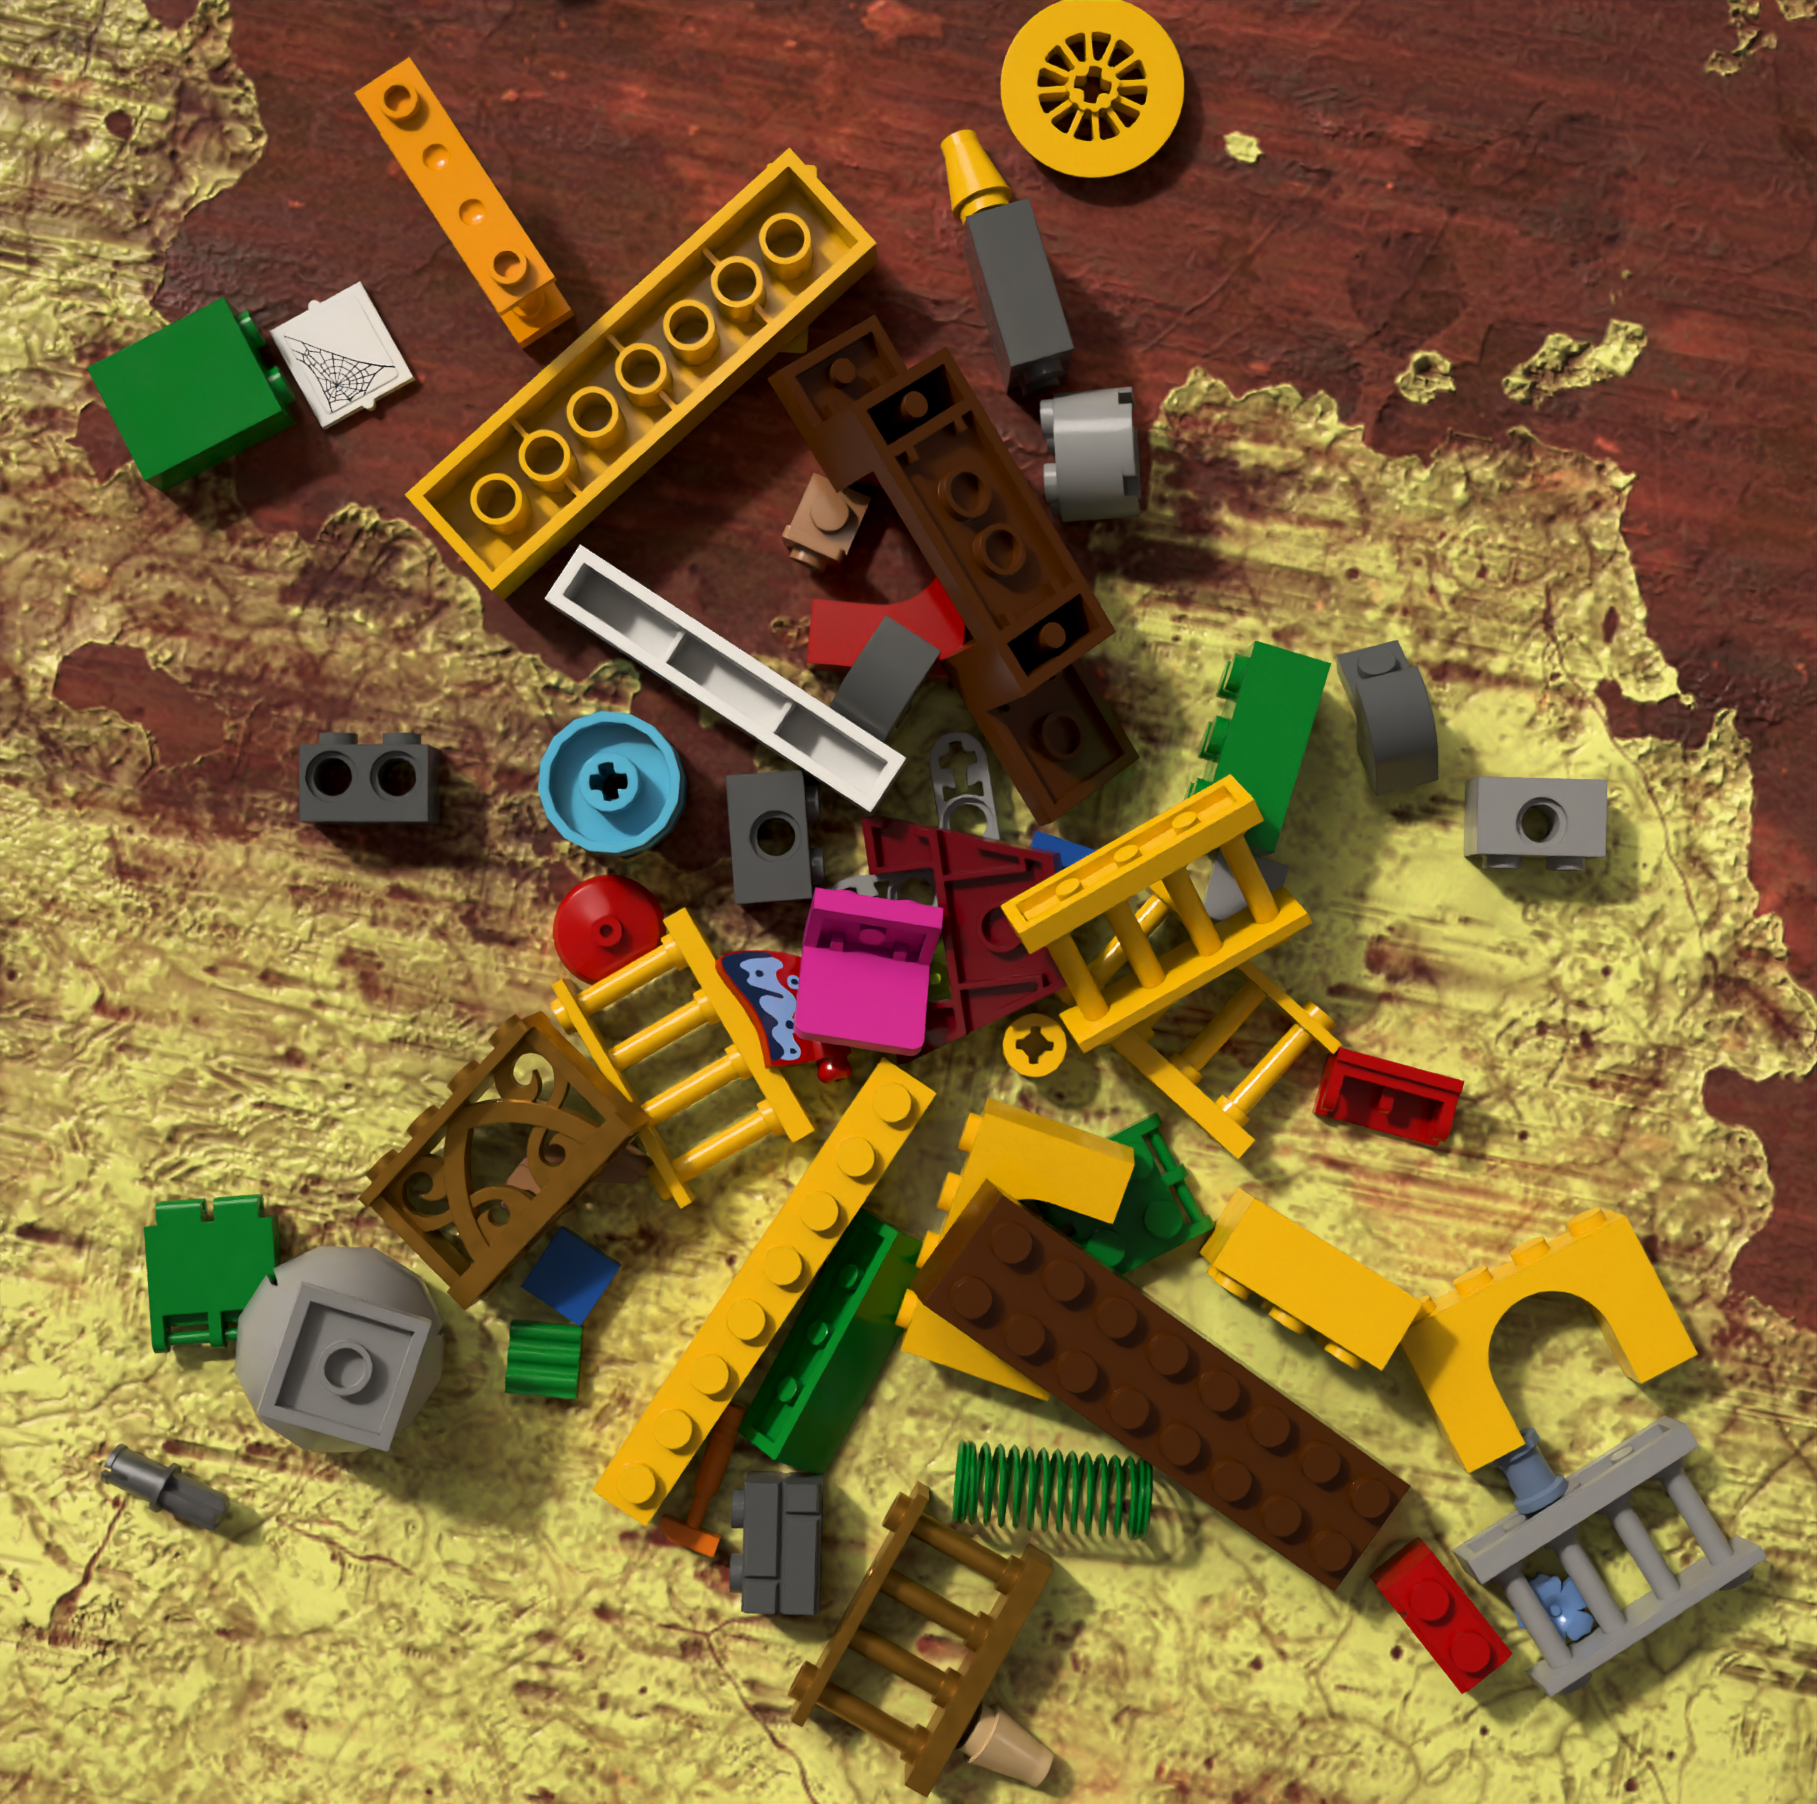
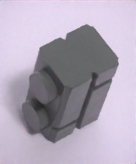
M751 1471L747 1473L744 1489H733L731 1528L743 1529V1554L731 1553L729 1589L730 1593H742L741 1612L747 1614H819L821 1603L824 1474L819 1475L813 1472Z

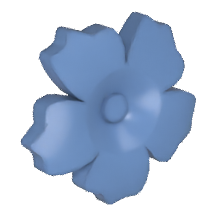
M1537 1571L1534 1577L1528 1578V1583L1564 1642L1566 1634L1571 1640L1577 1641L1582 1635L1591 1632L1594 1618L1588 1612L1582 1610L1587 1605L1570 1577L1562 1584L1555 1574L1546 1575L1540 1571ZM1514 1610L1513 1613L1517 1617V1625L1522 1629H1526Z

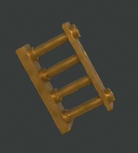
M917 1481L910 1496L899 1492L882 1523V1527L890 1530L816 1665L807 1660L803 1663L788 1691V1696L795 1699L791 1722L800 1727L804 1726L812 1709L817 1704L901 1752L900 1759L906 1762L904 1785L927 1798L1054 1568L1051 1555L1029 1543L1020 1559L1014 1555H1010L1006 1559L924 1513L923 1510L929 1501V1487ZM909 1535L914 1536L994 1581V1590L1001 1594L989 1615L982 1611L974 1615L892 1569L891 1567ZM878 1591L964 1639L962 1646L968 1648L969 1651L958 1671L948 1667L944 1672L862 1626L860 1623ZM848 1647L933 1695L931 1702L938 1707L927 1727L917 1723L912 1728L829 1681L846 1648Z

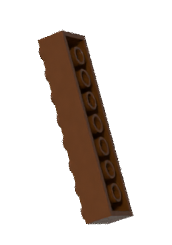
M987 1178L909 1284L924 1306L1334 1592L1411 1487L1382 1460Z

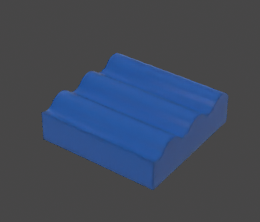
M563 1225L521 1287L580 1327L622 1265Z

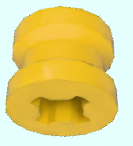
M1036 1012L1021 1014L1011 1020L1005 1028L1001 1040L1002 1052L1008 1064L1020 1074L1029 1077L1046 1076L1056 1070L1064 1060L1067 1049L1066 1036L1061 1026L1051 1017Z

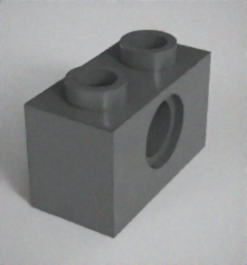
M803 770L726 775L735 904L753 905L812 900L814 886L825 885L823 847L811 848L809 823L821 822L818 784L806 785V776ZM774 820H782L789 823L795 832V841L792 848L780 856L766 854L762 850L759 841L763 827Z

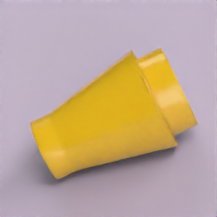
M961 130L949 135L942 141L940 147L945 158L952 215L955 219L962 221L964 228L966 216L1010 204L1012 191L980 145L975 131Z

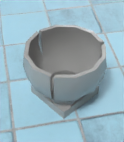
M318 1246L274 1268L277 1286L274 1284L276 1280L270 1274H266L238 1318L234 1373L259 1422L304 1450L310 1449L311 1452H363L372 1447L388 1452L393 1436L410 1427L442 1378L446 1328L442 1326L444 1319L421 1276L378 1249Z

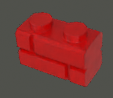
M1420 1537L1410 1541L1376 1568L1369 1576L1461 1694L1470 1691L1505 1663L1513 1654Z

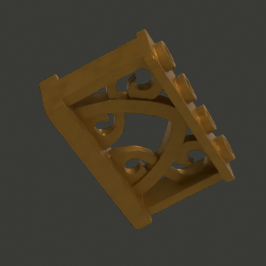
M543 1011L523 1019L515 1014L492 1034L488 1042L494 1049L480 1064L476 1060H472L451 1079L447 1085V1088L453 1093L440 1109L436 1105H431L411 1123L406 1131L412 1137L410 1142L400 1153L392 1149L372 1166L366 1174V1177L372 1183L358 1198L366 1208L371 1207L450 1287L447 1293L464 1310L487 1296L652 1120L635 1101L630 1103L550 1023L551 1019ZM534 1053L541 1055L551 1064L554 1073V1088L548 1101L537 1100L542 1091V1078L537 1069L532 1071V1079L528 1085H522L516 1081L513 1075L514 1067L523 1054ZM495 1082L496 1089L501 1098L477 1102ZM571 1085L606 1119L603 1124L578 1111L563 1106ZM494 1123L535 1125L527 1145L529 1170L534 1181L541 1189L535 1197L521 1188L504 1184L488 1186L474 1193L471 1174V1149L475 1127ZM549 1129L557 1132L551 1139L549 1146L551 1144H559L565 1150L566 1156L562 1164H552L544 1157L543 1147ZM445 1137L444 1158L431 1154V1151ZM420 1171L428 1173L432 1178L433 1187L430 1192L422 1193L419 1196L430 1201L440 1200L447 1196L450 1209L438 1215L420 1213L407 1198L406 1189L410 1177ZM489 1200H502L509 1208V1220L506 1224H499L492 1216L494 1207L481 1214L478 1205ZM454 1221L459 1236L474 1263L471 1264L437 1229Z

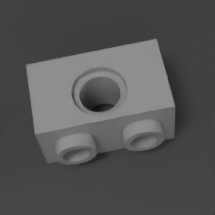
M1483 776L1466 780L1464 856L1483 857V869H1521L1522 858H1546V870L1585 871L1586 859L1606 857L1608 780ZM1530 807L1541 811L1548 823L1547 833L1538 843L1527 838L1521 826L1523 814Z

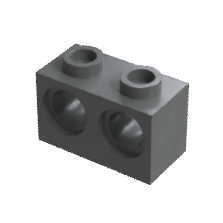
M319 733V744H299V822L312 825H439V749L429 744H421V734L383 733V744H358V734ZM344 761L350 767L352 773L351 784L344 793L332 796L325 787V774L333 764ZM410 762L416 772L415 785L407 794L395 796L388 786L389 772L398 763Z

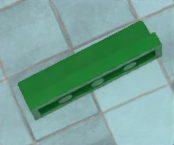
M860 1207L840 1238L737 1432L774 1461L819 1475L827 1471L903 1328L895 1325V1321L906 1289L912 1290L909 1284L920 1270L915 1265L923 1241L907 1235L874 1212Z

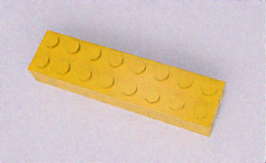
M788 148L422 478L405 496L491 591L504 601L878 263L877 243L800 158Z

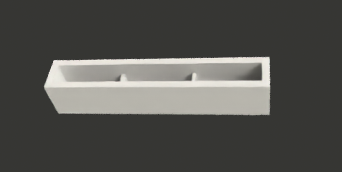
M582 545L578 547L545 597V600L557 611L786 761L803 770L806 774L870 816L874 814L907 764L906 757Z

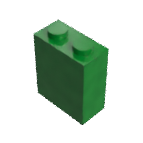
M224 297L87 367L144 481L161 492L296 424L288 407V404L295 401L296 397L278 366L271 369L267 367L259 351V348L266 345L267 341L257 321L249 310L240 313Z

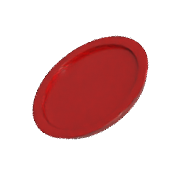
M619 875L595 876L576 885L560 903L553 923L554 945L560 960L568 971L579 980L594 985L663 944L661 938L666 935V925L663 922L665 917L657 899L639 882Z

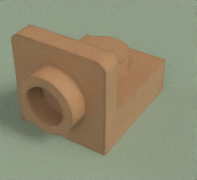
M813 473L791 525H786L781 536L784 546L792 549L789 558L819 573H824L827 565L842 571L871 506L872 498L848 487L836 493L828 478Z

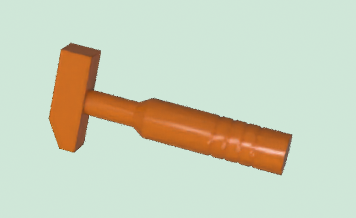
M729 1402L715 1423V1428L713 1429L694 1482L696 1494L686 1521L665 1513L659 1523V1528L671 1542L712 1558L717 1554L723 1535L702 1528L701 1524L710 1499L719 1491L738 1437L737 1435L739 1434L737 1432L747 1412L745 1407Z

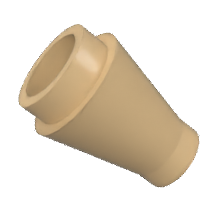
M980 1702L955 1749L964 1753L963 1757L966 1763L1023 1780L1033 1787L1038 1786L1044 1780L1053 1761V1752L1041 1746L998 1704H992L988 1707Z

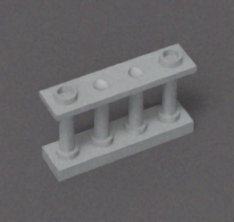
M1665 1415L1566 1477L1565 1479L1569 1484L1568 1489L1554 1502L1528 1514H1520L1517 1510H1514L1452 1550L1465 1573L1477 1582L1484 1584L1490 1581L1491 1583H1499L1544 1657V1660L1525 1672L1531 1682L1549 1697L1556 1693L1566 1695L1580 1689L1591 1679L1592 1670L1718 1589L1720 1591H1727L1740 1586L1752 1576L1753 1570L1751 1568L1767 1558L1761 1546L1738 1535L1727 1541L1682 1468L1686 1462L1683 1456L1699 1447L1691 1431L1683 1422ZM1650 1477L1652 1480L1661 1481L1706 1555L1676 1575L1672 1574L1629 1503L1632 1497L1630 1490ZM1595 1512L1608 1516L1652 1589L1621 1610L1575 1537V1534L1578 1532L1576 1524ZM1542 1546L1545 1549L1552 1548L1598 1623L1597 1626L1591 1629L1590 1633L1582 1635L1577 1641L1573 1640L1567 1645L1521 1571L1524 1566L1522 1559Z

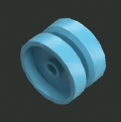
M600 711L575 719L553 737L540 762L538 792L546 817L565 839L599 855L628 857L653 849L673 832L686 807L688 779L680 754L654 726L629 713ZM613 775H620L626 778L628 782L626 789H618L619 798L617 799L609 797L605 791L606 781Z

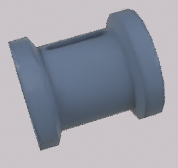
M1525 1428L1519 1431L1526 1443L1525 1445L1488 1463L1491 1467H1498L1516 1496L1513 1505L1520 1514H1528L1546 1507L1563 1495L1569 1485L1563 1475L1554 1474L1537 1446L1540 1437L1534 1428Z

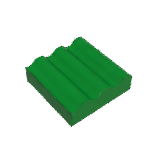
M513 1319L509 1331L505 1393L577 1399L584 1325L579 1327L575 1324Z

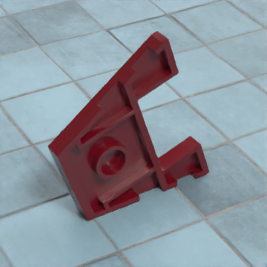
M882 815L861 818L869 875L931 867L934 874L938 907L943 908L942 936L952 998L927 1001L925 1037L922 1049L914 1056L896 1054L897 1064L911 1062L1067 987L1047 947H1042L1029 954L1000 907L1005 902L1063 870L1060 852Z

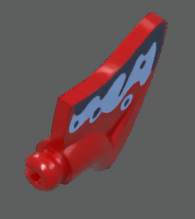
M744 950L725 953L716 960L715 969L718 975L742 1005L758 1033L765 1069L787 1068L808 1064L816 1065L818 1079L824 1084H829L834 1080L839 1082L850 1077L852 1067L847 1058L851 1054L850 1047L804 1040L794 1033L793 1026L801 957L777 951Z

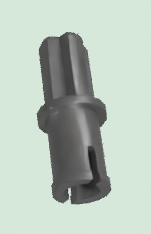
M122 1443L114 1448L105 1462L104 1467L111 1469V1471L106 1469L102 1471L101 1482L107 1485L111 1484L150 1502L149 1509L155 1513L165 1509L208 1530H216L228 1513L230 1499L226 1494L181 1474L182 1467L176 1463L167 1467L129 1449L128 1446Z

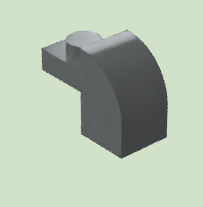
M885 615L843 680L831 702L830 708L885 743L893 729L899 728L911 710L912 700L940 660L941 651Z
M1395 640L1336 655L1337 674L1356 716L1357 751L1376 796L1437 781L1438 743L1429 697L1418 666H1409L1399 641Z

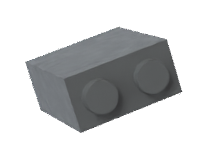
M1027 198L966 216L963 251L1006 395L1022 391L1024 398H1031L1049 393L1060 386L1058 379L1067 377L1074 346L1030 200Z

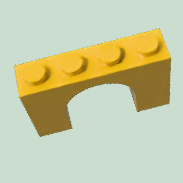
M987 1097L981 1116L972 1112L968 1114L957 1147L959 1150L968 1152L960 1175L948 1171L936 1206L937 1209L946 1211L939 1234L927 1230L915 1267L922 1268L986 1178L1016 1200H1041L1113 1224L1135 1165L1134 1148ZM906 1289L895 1321L896 1326L905 1329L901 1351L1048 1401L1049 1392L924 1306L913 1290Z
M1601 1207L1589 1209L1567 1221L1568 1232L1548 1242L1541 1236L1515 1247L1509 1252L1512 1261L1491 1272L1487 1266H1481L1464 1273L1452 1283L1456 1290L1433 1301L1430 1295L1417 1298L1423 1302V1305L1396 1349L1452 1457L1468 1474L1526 1444L1493 1381L1489 1367V1344L1494 1328L1503 1314L1521 1299L1547 1291H1559L1575 1295L1591 1311L1623 1374L1640 1384L1698 1355L1625 1215L1611 1210L1603 1213Z

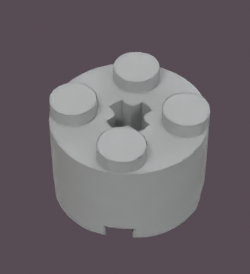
M1133 387L1054 393L1053 399L1041 400L1043 439H1047L1048 453L1055 454V463L1044 464L1046 502L1050 503L1052 516L1061 515L1063 522L1141 516L1138 500L1141 499L1138 434L1132 420V410H1135Z

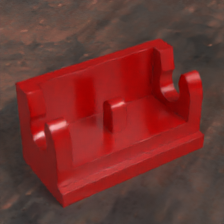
M1339 1047L1334 1054H1327L1312 1113L1437 1147L1439 1141L1446 1142L1458 1099L1460 1093H1462L1465 1081Z

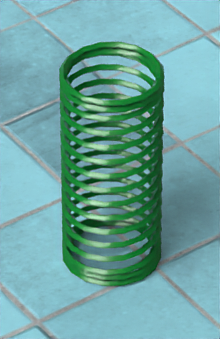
M963 1439L959 1442L952 1521L955 1524L957 1522L963 1524L966 1521L969 1490V1523L973 1525L976 1521L985 1460L983 1524L986 1527L990 1524L999 1463L998 1526L1000 1528L1004 1526L1014 1460L1012 1527L1015 1530L1019 1527L1023 1486L1027 1463L1029 1462L1027 1529L1031 1531L1034 1524L1037 1489L1043 1461L1041 1529L1043 1532L1048 1530L1052 1485L1056 1463H1058L1056 1532L1059 1534L1062 1532L1065 1495L1072 1462L1073 1492L1070 1532L1072 1535L1077 1532L1079 1498L1086 1464L1087 1507L1084 1531L1088 1537L1092 1531L1094 1494L1101 1463L1102 1502L1099 1535L1101 1538L1106 1535L1108 1497L1115 1465L1116 1505L1113 1536L1116 1540L1120 1537L1123 1493L1127 1471L1130 1466L1131 1500L1128 1538L1135 1541L1140 1539L1141 1542L1146 1539L1152 1507L1153 1465L1142 1457L1135 1464L1134 1459L1129 1455L1124 1460L1122 1466L1120 1458L1115 1454L1109 1460L1107 1467L1106 1458L1102 1453L1095 1458L1093 1465L1092 1457L1086 1451L1081 1456L1078 1465L1077 1455L1072 1449L1068 1453L1064 1464L1063 1454L1057 1449L1052 1454L1049 1464V1454L1043 1447L1038 1452L1035 1463L1034 1451L1028 1446L1023 1453L1020 1464V1451L1014 1444L1009 1451L1006 1463L1005 1448L1000 1443L995 1448L991 1466V1448L987 1442L980 1449L978 1463L975 1443L972 1440L965 1442Z

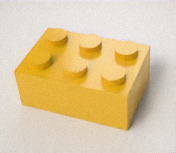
M1239 1187L1198 1251L1211 1264L1206 1273L1214 1278L1213 1281L1245 1301L1248 1300L1252 1291L1265 1298L1260 1307L1269 1312L1272 1318L1303 1336L1308 1326L1314 1328L1319 1332L1315 1339L1316 1342L1325 1347L1327 1352L1358 1371L1364 1361H1367L1381 1371L1383 1370L1423 1305V1302Z

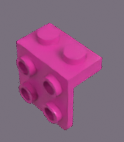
M815 887L803 936L793 1026L794 1033L804 1040L906 1056L917 1055L924 1043L929 971L942 930L943 908L921 905L912 900L897 901L860 895L850 890H829Z

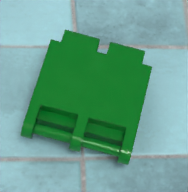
M1157 1112L1105 1137L1106 1139L1134 1148L1135 1165L1113 1224L1049 1202L1034 1200L1044 1220L1057 1229L1071 1222L1075 1231L1067 1236L1121 1275L1215 1227L1209 1214L1202 1215L1184 1180L1189 1175L1183 1163L1176 1164L1158 1127L1163 1122ZM1146 1133L1166 1170L1160 1173L1151 1152L1142 1138V1135ZM1172 1184L1191 1219V1222L1187 1224L1168 1189Z
M263 1194L214 1198V1220H208L205 1198L160 1201L156 1203V1224L144 1227L151 1339L155 1354L169 1353L171 1346L210 1343L212 1349L227 1348L229 1341H237V1328L228 1329V1322H238L239 1316L266 1274H270L276 1280L274 1284L277 1286V1279L273 1269L281 1265L278 1215L265 1216ZM209 1325V1330L171 1333L172 1326Z

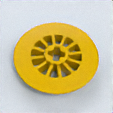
M1062 0L1048 6L1032 17L1016 35L1006 54L1001 73L1002 106L1008 124L1017 140L1034 158L1044 165L1075 177L1103 178L1114 176L1134 169L1146 162L1165 144L1172 134L1181 114L1184 100L1183 68L1174 43L1155 19L1142 9L1123 0ZM1092 41L1108 43L1106 51L1099 61L1093 58ZM1082 42L1084 45L1085 62L1078 61L1068 45ZM1117 48L1129 56L1115 67L1108 66ZM1054 54L1059 55L1069 69V72L1047 63ZM1135 68L1140 70L1143 79L1120 81V78ZM1043 76L1062 86L1039 87L1037 83L1039 77ZM1088 77H1097L1100 79V89L1109 92V94H1099L1096 103H1087L1084 101V91L1074 88V86H1085ZM1144 94L1146 97L1145 104L1135 103L1123 97V95ZM1065 101L1049 113H1044L1040 102ZM1114 110L1137 120L1130 127H1125ZM1070 113H1075L1076 115L1067 133L1061 132L1054 126V124ZM1099 117L1105 120L1115 134V137L1106 140L1100 138ZM1083 119L1090 121L1091 141L1075 138Z

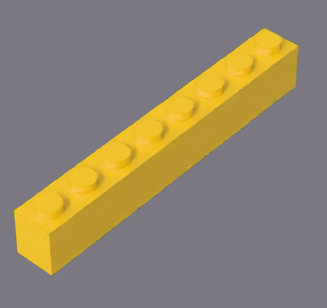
M882 1056L592 1489L593 1492L645 1527L648 1525L937 1094L936 1089L887 1056Z

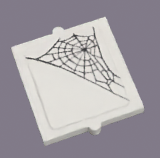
M360 281L321 303L317 300H312L308 304L309 310L269 331L324 430L364 408L367 411H373L376 408V401L415 380Z

